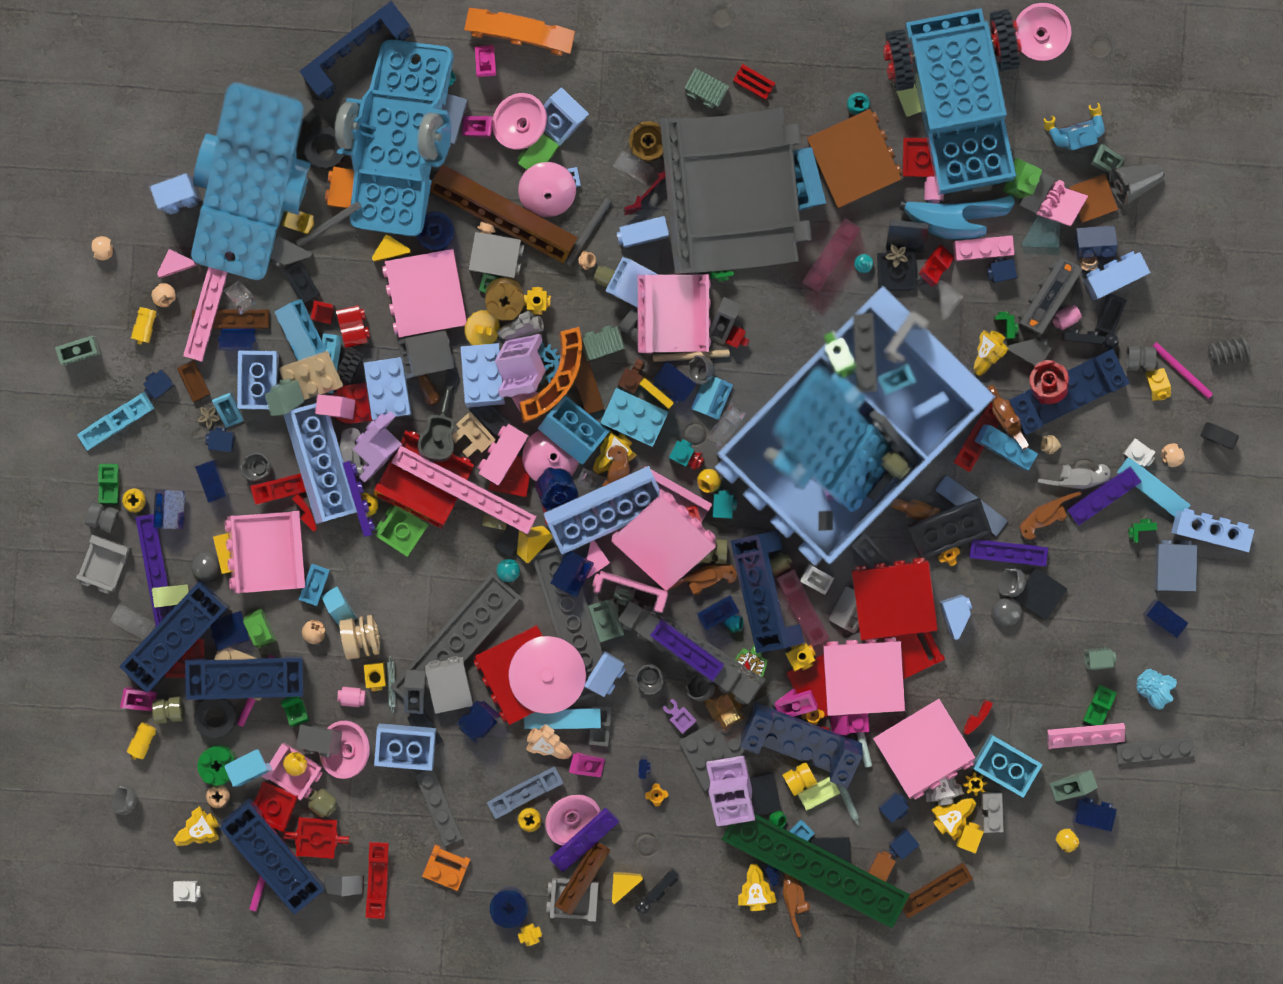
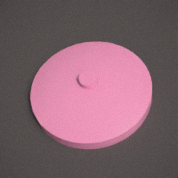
M552 636L538 637L526 642L515 653L509 668L510 686L518 701L528 709L544 714L560 712L570 707L581 695L586 680L585 664L577 649L569 642Z

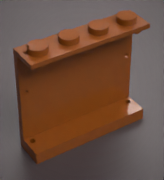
M870 109L807 137L838 209L902 180L900 176L903 175L900 165L895 166L892 159L895 158V154L891 147L887 148L886 146L887 136L883 129L879 130L878 128L879 118L876 112L872 113Z

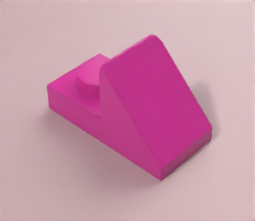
M494 45L475 47L477 77L497 75Z
M792 689L775 702L777 711L793 717L817 710L818 708L811 690L797 694L796 690Z
M868 713L830 716L831 731L839 735L870 731Z
M579 752L573 753L569 772L601 778L605 759Z

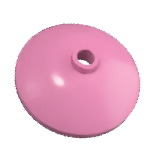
M1049 3L1030 5L1016 19L1018 26L1016 36L1021 41V52L1030 59L1037 61L1054 59L1064 52L1070 42V21L1066 14L1055 5ZM1039 30L1044 32L1043 37L1037 35Z
M518 93L507 97L497 107L493 116L492 128L496 139L505 147L515 150L533 145L542 136L546 127L547 114L545 107L539 99L527 93Z
M543 162L530 167L522 175L518 186L520 201L526 210L539 217H554L562 214L571 206L576 195V185L573 176L565 167L552 162ZM546 193H551L550 197H546L544 195Z
M540 430L528 438L522 452V461L526 472L533 480L544 485L564 483L573 476L579 464L576 459ZM551 453L556 454L555 460L550 459Z
M351 721L335 722L328 729L342 731L339 754H331L330 758L320 756V760L325 770L332 776L342 779L352 778L363 770L368 761L369 741L364 730L356 723Z
M567 796L556 802L549 810L545 820L546 831L555 843L563 846L597 816L601 810L597 803L587 796Z

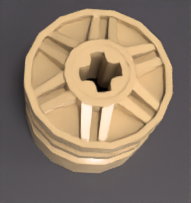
M367 615L368 624H365L364 617L361 616L359 618V626L355 625L353 618L340 620L341 639L347 660L360 658V649L363 648L367 656H370V647H372L374 655L380 654V634L373 615Z

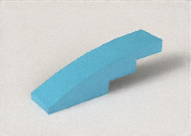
M143 392L110 414L105 415L78 433L77 436L88 451L155 408L145 392Z
M1129 457L1117 471L1119 474L1131 465L1142 480L1135 488L1165 509L1174 518L1176 511H1183L1184 508L1188 509L1190 507V504Z
M571 708L550 714L534 712L524 717V729H540L545 724L552 729L601 728L600 708Z

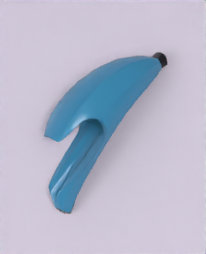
M1011 194L995 200L962 204H934L902 200L899 210L904 211L912 222L929 223L928 233L949 240H971L986 236L987 227L968 223L965 220L1007 215L1013 208L1015 199Z

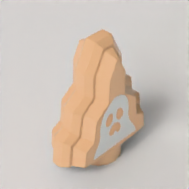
M546 724L539 730L533 728L527 737L529 744L526 750L533 754H551L560 759H568L572 755L567 745L560 742V737Z

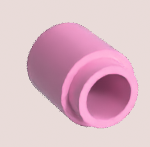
M926 177V182H924V200L928 201V203L940 204V201L944 200V194L938 195L935 177Z
M1068 305L1054 314L1052 322L1056 329L1064 330L1079 322L1082 316L1076 305Z
M342 687V690H338L337 702H341V706H364L366 691L361 690V688Z

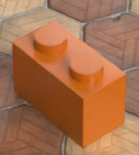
M333 167V171H329L328 182H331L330 190H326L325 201H328V206L343 209L351 206L354 170Z

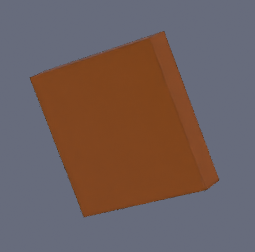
M1105 174L1068 187L1070 190L1088 196L1078 213L1081 223L1118 210Z

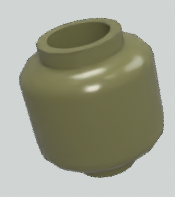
M325 789L314 790L308 797L310 800L308 808L319 817H329L337 807L336 798Z

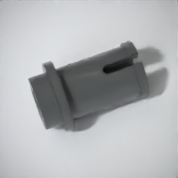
M927 260L916 261L918 275L916 281H918V284H928L919 275Z

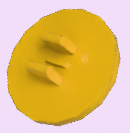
M479 310L473 313L465 324L467 341L473 346L493 344L498 337L497 330L500 329L499 320L493 317L487 310Z

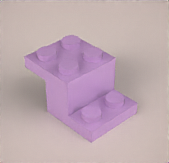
M540 334L505 341L495 360L503 379L498 390L500 397H514L518 394H531L536 391L545 372V367L538 354V349L543 341Z
M391 411L386 415L381 414L375 421L373 420L367 426V431L356 439L357 444L353 450L367 462L362 468L364 472L359 477L364 482L378 472L402 445L386 429L396 417Z
M745 756L708 761L706 765L710 778L709 795L716 825L723 826L755 820L751 802L752 786Z

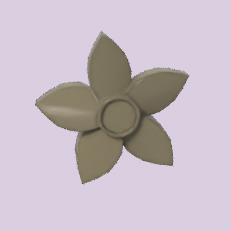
M891 245L892 253L887 254L885 258L893 260L894 267H897L900 261H908L907 257L902 255L906 247L897 249L896 246Z
M215 406L209 410L201 407V414L204 416H201L198 422L206 421V426L209 429L212 427V421L221 420L217 415H214L216 413Z

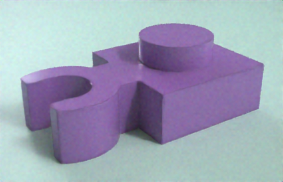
M671 699L670 701L674 704V707L668 709L664 705L663 709L666 713L673 715L670 721L683 734L697 720L684 706L679 710L677 702Z

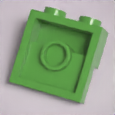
M391 505L386 512L388 517L385 522L380 521L375 531H377V534L375 536L408 557L429 524L415 515Z

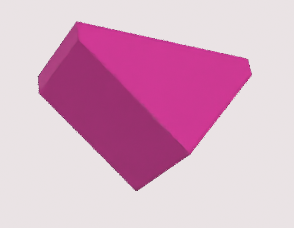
M464 116L462 135L491 139L492 116Z
M126 687L123 690L120 708L153 711L152 701L156 699L157 692L151 691L146 693L143 689Z

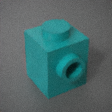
M684 439L681 442L677 441L669 458L686 467L695 450L691 448L693 444Z
M718 491V494H714L712 517L732 518V512L736 511L737 499H733V495H729L730 491Z

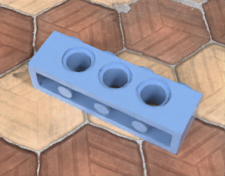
M1186 508L1183 511H1176L1171 533L1249 552L1254 530L1249 529L1248 524L1238 522L1237 525L1230 524L1231 520L1221 517L1219 521L1212 519L1213 515L1202 513L1201 516L1195 515L1194 510ZM1194 520H1197L1199 524L1196 530L1192 528ZM1212 525H1215L1216 532L1212 535L1210 528ZM1231 529L1234 530V537L1232 539L1228 537V532Z

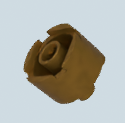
M645 121L635 126L631 131L629 148L633 156L638 160L653 162L662 157L663 146L661 126L659 124ZM647 137H650V140L654 142L650 146H646V143L643 142Z
M500 277L490 282L485 292L487 311L497 319L513 320L522 311L524 305V294L520 284L510 277ZM504 296H507L508 299H506L505 301L501 300L504 298Z

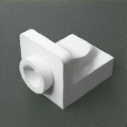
M1136 438L1133 439L1123 453L1142 467L1150 466L1155 459L1153 456L1155 451L1149 449Z
M174 881V901L196 902L201 897V886H198V881Z

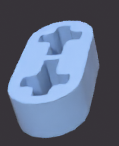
M942 392L912 409V412L917 419L948 401V398Z

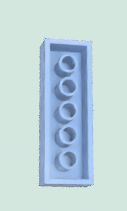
M315 403L293 409L283 415L315 523L318 524L357 511L343 468V459L330 416L315 414Z
M648 466L543 514L561 554H564L628 525L659 497L660 489Z

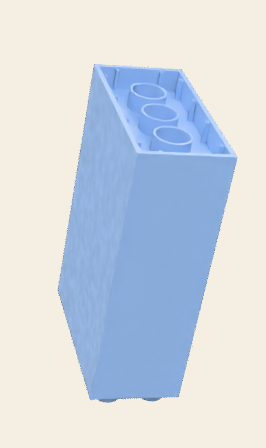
M884 287L876 291L855 313H873L877 392H861L865 397V401L858 409V412L873 427L874 421L870 414L874 410L887 417L919 460L915 467L908 463L907 466L910 470L902 479L893 478L874 501L866 496L861 507L851 512L835 499L828 501L824 489L813 480L809 481L804 490L796 488L794 483L780 475L774 469L775 467L763 457L768 448H773L779 452L783 448L782 443L774 433L775 427L812 372L820 368L830 377L834 374L825 353L826 343L716 454L721 461L715 468L730 483H733L740 477L749 486L742 495L759 511L767 504L776 513L770 520L772 525L787 538L795 532L804 541L797 549L815 566L821 559L830 564L995 397L926 328L920 330L912 325L896 349V353L904 357L902 362L899 363L897 361V363H893L885 358L887 354L883 351L909 312ZM852 316L835 335L838 340H844L855 363ZM835 351V352H834V354H840V353H841L840 351ZM908 364L916 382L886 395L878 377ZM856 373L843 378L857 388ZM942 392L946 394L948 401L916 419L912 409ZM884 469L882 476H881L880 478H878V480L876 481V483L874 484V486L879 482V480H880V479L884 476V474L887 472L886 469ZM870 472L866 474L865 480L869 477ZM818 511H833V530L818 531Z

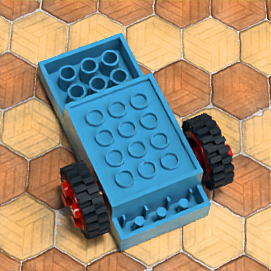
M982 8L906 22L905 31L904 29L885 33L886 45H884L883 56L884 60L888 61L887 76L888 80L892 79L895 91L914 88L915 78L938 195L1014 181L1016 177L1005 125L1007 114L996 65L997 62L1000 71L1019 68L1020 51H1022L1020 39H1017L1016 32H1018L1017 22L1012 20L1009 9L990 12V31L988 21L984 22Z

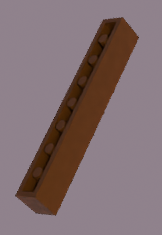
M443 164L432 180L430 192L563 264L576 243L578 237Z

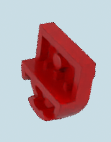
M366 383L346 385L334 390L331 396L355 400L353 419L333 418L341 424L372 421Z

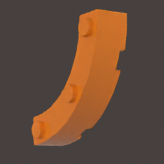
M469 8L464 28L465 31L471 32L472 37L482 38V36L502 38L511 40L510 43L515 45L525 43L551 50V54L562 56V53H571L575 34L573 30L557 25H546L543 21L503 12L496 14L489 10Z
M579 327L559 333L561 352L557 371L544 390L518 404L523 423L534 420L551 410L572 386L581 360L582 340Z

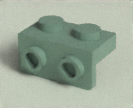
M607 599L588 606L599 643L624 635L623 631H625V628L618 621L617 613L619 612V607L616 601Z

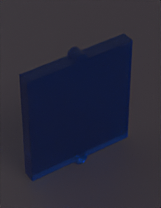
M221 329V335L218 337L219 351H253V344L256 342L255 329Z
M241 611L222 617L210 626L213 633L211 637L215 640L218 651L250 640Z

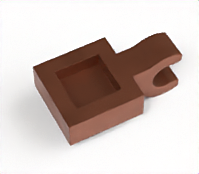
M637 358L631 370L628 368L624 370L617 385L635 393L643 378L638 373L644 361Z

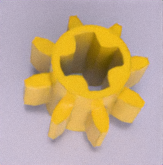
M973 772L971 777L965 776L968 780L967 783H963V786H968L966 791L968 794L973 791L974 795L977 796L978 791L985 792L983 785H986L987 782L981 780L983 778L982 774L977 777L976 773ZM972 780H978L979 786L977 788L975 786L972 787Z
M534 923L520 927L521 933H518L520 943L525 942L526 946H531L540 942L538 937H541L542 933L539 926L535 927Z

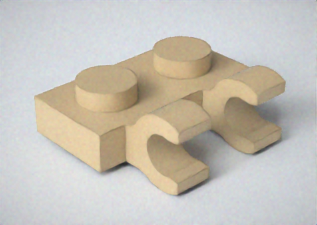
M471 412L456 424L459 430L452 435L454 443L458 442L464 435L472 442L463 451L467 458L477 449L482 453L496 441Z

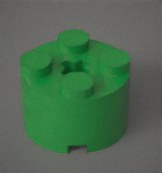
M224 745L212 746L200 755L197 763L198 773L203 781L208 784H225L230 781L225 765L238 758L231 749ZM216 761H218L219 764L222 763V767H220L219 770L217 767H214Z

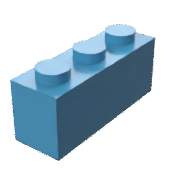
M302 299L291 302L275 311L277 320L281 324L286 339L289 341L298 361L327 351Z
M984 424L974 440L1022 470L1029 471L1038 455L1029 448L1023 450L1016 440L991 425Z

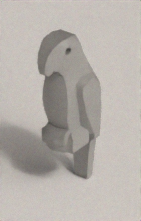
M351 427L343 430L341 434L340 452L343 462L352 461V464L356 463L359 472L356 476H359L364 472L362 470L364 466L361 465V456L353 448L356 446V439L361 434L358 429Z
M1066 464L1062 465L1061 482L1038 479L1037 482L1059 487L1086 489L1109 481L1111 472L1108 466L1104 464L1098 465L1099 468L1096 471L1086 468L1072 469Z

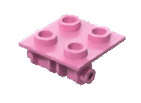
M1058 180L1052 185L1036 215L1071 226L1088 196L1065 188V183Z

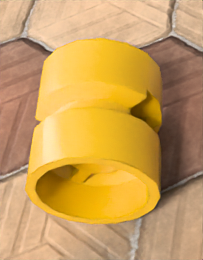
M806 762L797 766L796 771L790 770L782 774L794 796L803 792L804 787L809 789L818 784Z

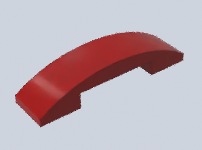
M989 402L953 462L969 473L984 449L982 445L974 441L982 426L985 424L997 428L999 424L991 411V402Z
M301 473L250 486L255 505L306 492Z
M369 842L365 918L385 919L389 843Z

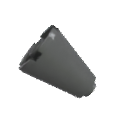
M1157 163L1111 169L1109 171V183L1113 182L1114 188L1111 189L1119 204H1129L1162 182L1165 171Z

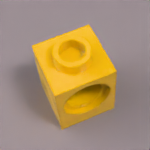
M384 662L364 665L366 688H371V691L383 690L382 686L387 685ZM372 672L380 674L381 679L379 682L371 680L370 675Z
M969 822V825L965 824L961 829L962 834L958 837L956 845L976 853L983 831L980 829V825Z

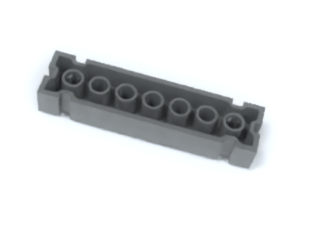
M635 597L628 603L618 619L622 623V627L629 631L633 628L638 632L637 636L644 641H651L654 643L653 646L659 651L663 652L665 650L673 660L685 663L686 668L690 671L699 672L650 636L660 620L663 619L725 664L714 681L703 675L702 678L709 683H716L719 685L718 688L727 694L729 691L735 694V699L742 704H749L754 699L765 682V678L754 671H750L746 666L664 613L654 610L650 604L639 597Z

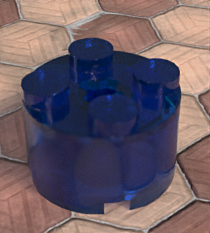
M429 212L425 215L423 230L417 235V239L424 248L430 251H443L454 241L455 227L447 215L441 212ZM439 227L440 234L432 236L431 229Z
M546 468L535 485L539 499L547 511L579 497L571 473L565 469Z
M484 700L482 702L476 701L470 708L472 712L469 715H464L457 723L459 725L458 729L475 744L480 742L477 738H484L497 723L495 718L501 717Z
M516 887L500 889L495 893L490 903L491 918L495 924L503 928L519 926L525 920L529 910L528 898ZM508 903L511 904V907H514L511 911L505 908Z

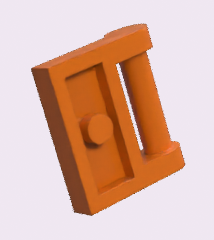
M435 845L422 877L458 891L470 858H462ZM436 856H439L462 866L458 870L435 859Z

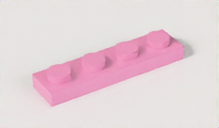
M1124 723L1047 731L1048 749L1125 742Z

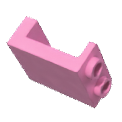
M284 742L270 762L272 771L262 775V777L267 780L270 779L285 790L298 795L297 799L300 801L303 797L307 799L313 790L310 788L313 781L318 782L323 774L320 771L323 766L305 756L307 761L306 771L299 776L289 775L283 766V761L289 753L299 751Z

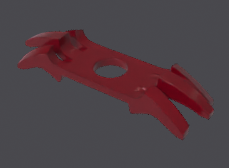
M665 171L657 175L659 179L641 197L637 196L634 204L623 209L628 211L624 215H630L642 209L641 201L662 179H666Z

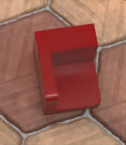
M314 300L310 319L331 324L335 305Z

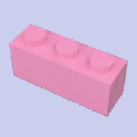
M1013 236L954 241V261L1013 256Z
M509 424L507 427L503 426L498 433L500 439L497 444L493 442L488 450L490 453L488 459L485 460L483 458L478 466L479 474L497 485H500L529 437Z

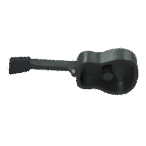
M447 370L446 388L439 415H431L428 418L427 428L418 441V453L431 462H446L453 453L452 433L454 421L447 417L452 391L459 376V373L456 371Z

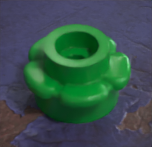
M776 811L770 815L769 821L783 828L787 817L783 811Z

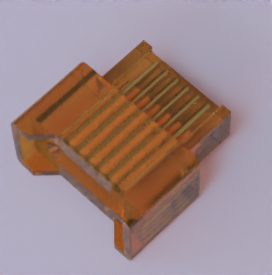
M730 691L728 694L725 693L713 701H704L715 722L719 720L724 730L745 719L740 710L743 707L742 703L738 702L735 699V694Z

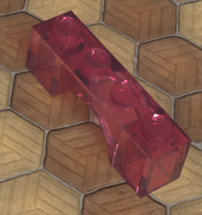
M845 218L801 283L817 294L861 228Z
M792 569L777 577L776 579L812 647L829 639L830 637L815 612L795 570Z

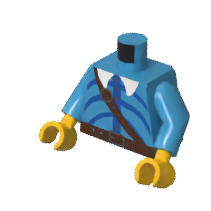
M1097 103L1098 107L1096 109H1092L1091 105H1089L1090 115L1093 119L1056 128L1055 117L1051 116V121H1046L1044 118V129L1049 131L1058 147L1075 150L1098 143L1097 138L1102 136L1105 131L1100 104Z

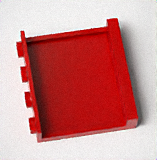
M405 431L400 442L401 446L420 455L418 453L420 435L413 431H410V433ZM396 451L379 484L374 489L373 495L442 529L458 497L393 464L392 461L397 453ZM454 452L446 462H433L468 480L474 468L469 459L465 457L459 458L454 455Z
M914 558L912 559L913 562L905 563V560L893 561L894 565H886L885 562L876 563L871 568H867V565L855 566V570H852L861 640L937 631L928 560Z
M538 625L475 655V666L478 671L482 670L485 676L482 678L487 688H491L493 692L491 695L495 705L499 704L502 710L499 712L500 716L509 725L535 712L521 704L512 692L509 682V668L515 653L522 645L534 638L543 637Z

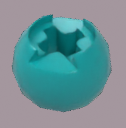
M855 92L849 96L846 105L849 113L855 116L870 109L871 103L866 94ZM855 100H857L858 102H863V104L861 105L863 107L862 109L860 107H854Z
M506 559L497 565L496 573L502 581L511 582L519 577L520 567L515 560Z

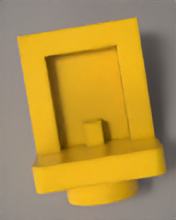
M301 211L299 215L285 212L281 226L308 234L313 227L314 216Z
M1161 368L1154 372H1146L1145 377L1151 390L1152 401L1164 400L1170 397L1171 385L1165 369Z

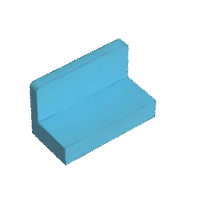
M713 376L710 382L700 386L692 409L719 420L733 384Z
M257 749L225 765L233 787H240L272 771L270 763L264 762L260 751Z

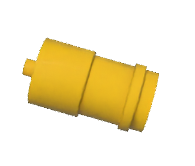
M139 307L136 323L131 334V338L136 339L137 344L141 345L142 341L150 343L157 311Z
M143 722L138 726V730L126 751L132 755V759L145 758L150 747L149 745L156 735L157 729Z

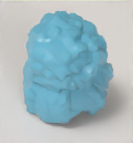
M1146 669L1138 676L1136 688L1139 694L1148 699L1149 704L1153 708L1160 710L1164 708L1165 704L1173 701L1170 691L1176 687L1177 680L1169 675L1165 676L1157 673L1155 670Z

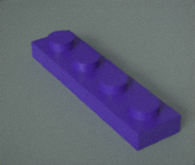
M352 461L343 462V468L364 537L373 535L375 525L367 514L370 511L367 500L363 501L362 493H364L362 483L357 481L356 475L359 472L356 463L352 464Z
M1130 465L1071 506L1067 511L1076 523L1081 525L1140 484L1142 480Z
M975 539L971 541L969 558L1046 566L1048 547Z
M663 619L660 620L650 635L711 681H714L725 665Z
M605 807L550 857L551 862L564 872L620 822L619 819Z

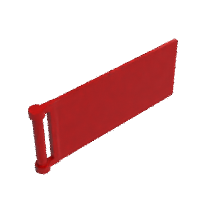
M922 632L934 656L931 660L928 659L916 633L891 636L896 637V641L901 642L903 679L945 660L931 632ZM883 637V638H875V639H877V642H885V641H884V638H891V637ZM823 654L815 658V661L812 662L813 666L805 670L800 668L794 671L792 669L787 672V676L797 694L809 690L812 691L818 709L824 711L823 718L828 715Z

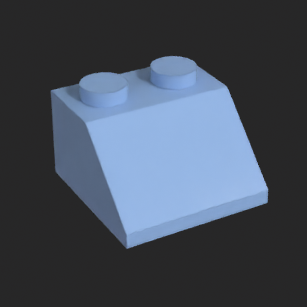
M561 87L544 104L547 114L544 132L561 146L582 124L589 113Z
M961 594L939 602L951 638L954 640L960 638L971 615L970 609H972L969 598H965Z
M604 651L584 686L603 697L606 693L610 695L615 687L613 684L616 677L620 679L625 671L623 667L624 662Z

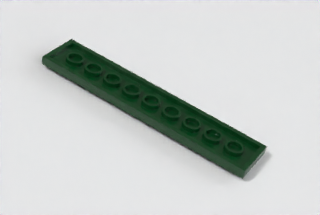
M755 813V820L728 825L721 839L722 841L890 928H893L910 896L909 893Z

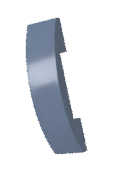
M947 475L935 489L936 492L956 506L978 498ZM981 500L992 534L997 536L1007 523V520Z
M554 766L489 800L487 804L495 819L539 795L563 784V781Z

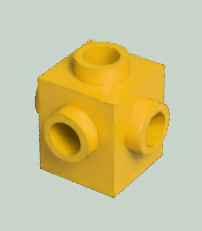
M532 287V291L528 290L527 295H524L523 306H527V311L530 310L534 315H542V311L547 312V307L551 305V296H547V291H543V287ZM535 297L540 298L541 301L539 304H535L533 302V299Z
M806 642L791 646L792 650L785 653L794 671L800 668L805 670L813 666L812 662L815 661L813 656L816 655L812 645L807 646ZM800 653H805L803 659L799 658Z

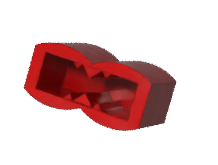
M359 305L336 310L345 348L368 343V339L371 336L369 328L364 327L363 320H366L364 308L360 309Z

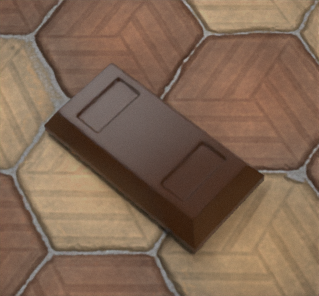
M194 360L177 368L193 403L211 395Z

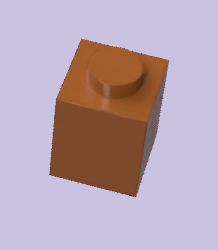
M884 850L882 853L877 851L867 872L886 881L896 862L892 858L893 855Z

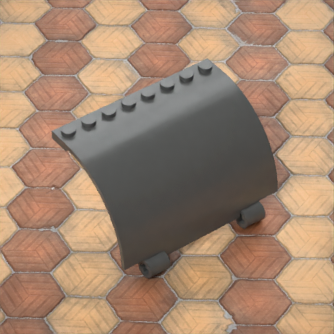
M783 107L717 117L660 119L675 273L723 271L798 262L797 242L812 240L810 221H800L792 145L802 144L800 124L785 125Z

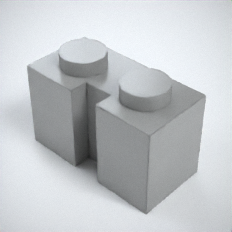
M1000 791L980 792L981 808L986 810V815H981L982 831L984 833L1004 832L1002 793Z

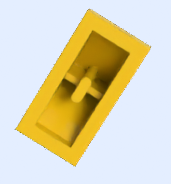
M386 234L372 256V260L377 262L412 253L408 247Z
M544 526L532 527L529 534L519 530L517 554L528 564L553 538L552 533Z
M614 872L613 904L617 903L641 882L643 876L635 873Z

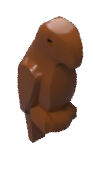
M994 385L987 387L995 396L990 402L992 404L991 411L998 423L1009 436H1013L1023 450L1028 448L1029 445L1021 432L1020 419L1016 416L1010 402L1001 398Z
M615 445L609 449L608 457H612L614 460L609 467L607 481L602 484V487L630 475L628 453L625 447Z
M1077 491L1036 507L1020 524L1019 530L1021 535L1026 539H1033L1036 537L1034 535L1036 528L1048 526L1056 520L1064 521L1067 519L1066 512L1061 503L1081 495V492Z
M895 497L891 504V508L900 510L906 514V517L919 521L940 513V509L914 499L904 501Z
M732 564L704 566L679 579L667 591L685 581H689L688 585L696 596L701 593V589L715 585L722 578L728 580V583L734 582L737 572Z
M784 873L783 897L791 923L799 938L801 934L795 914L811 910L810 904L805 902L804 890L799 880Z

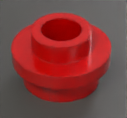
M694 452L691 455L688 466L692 470L700 469L703 465V453Z

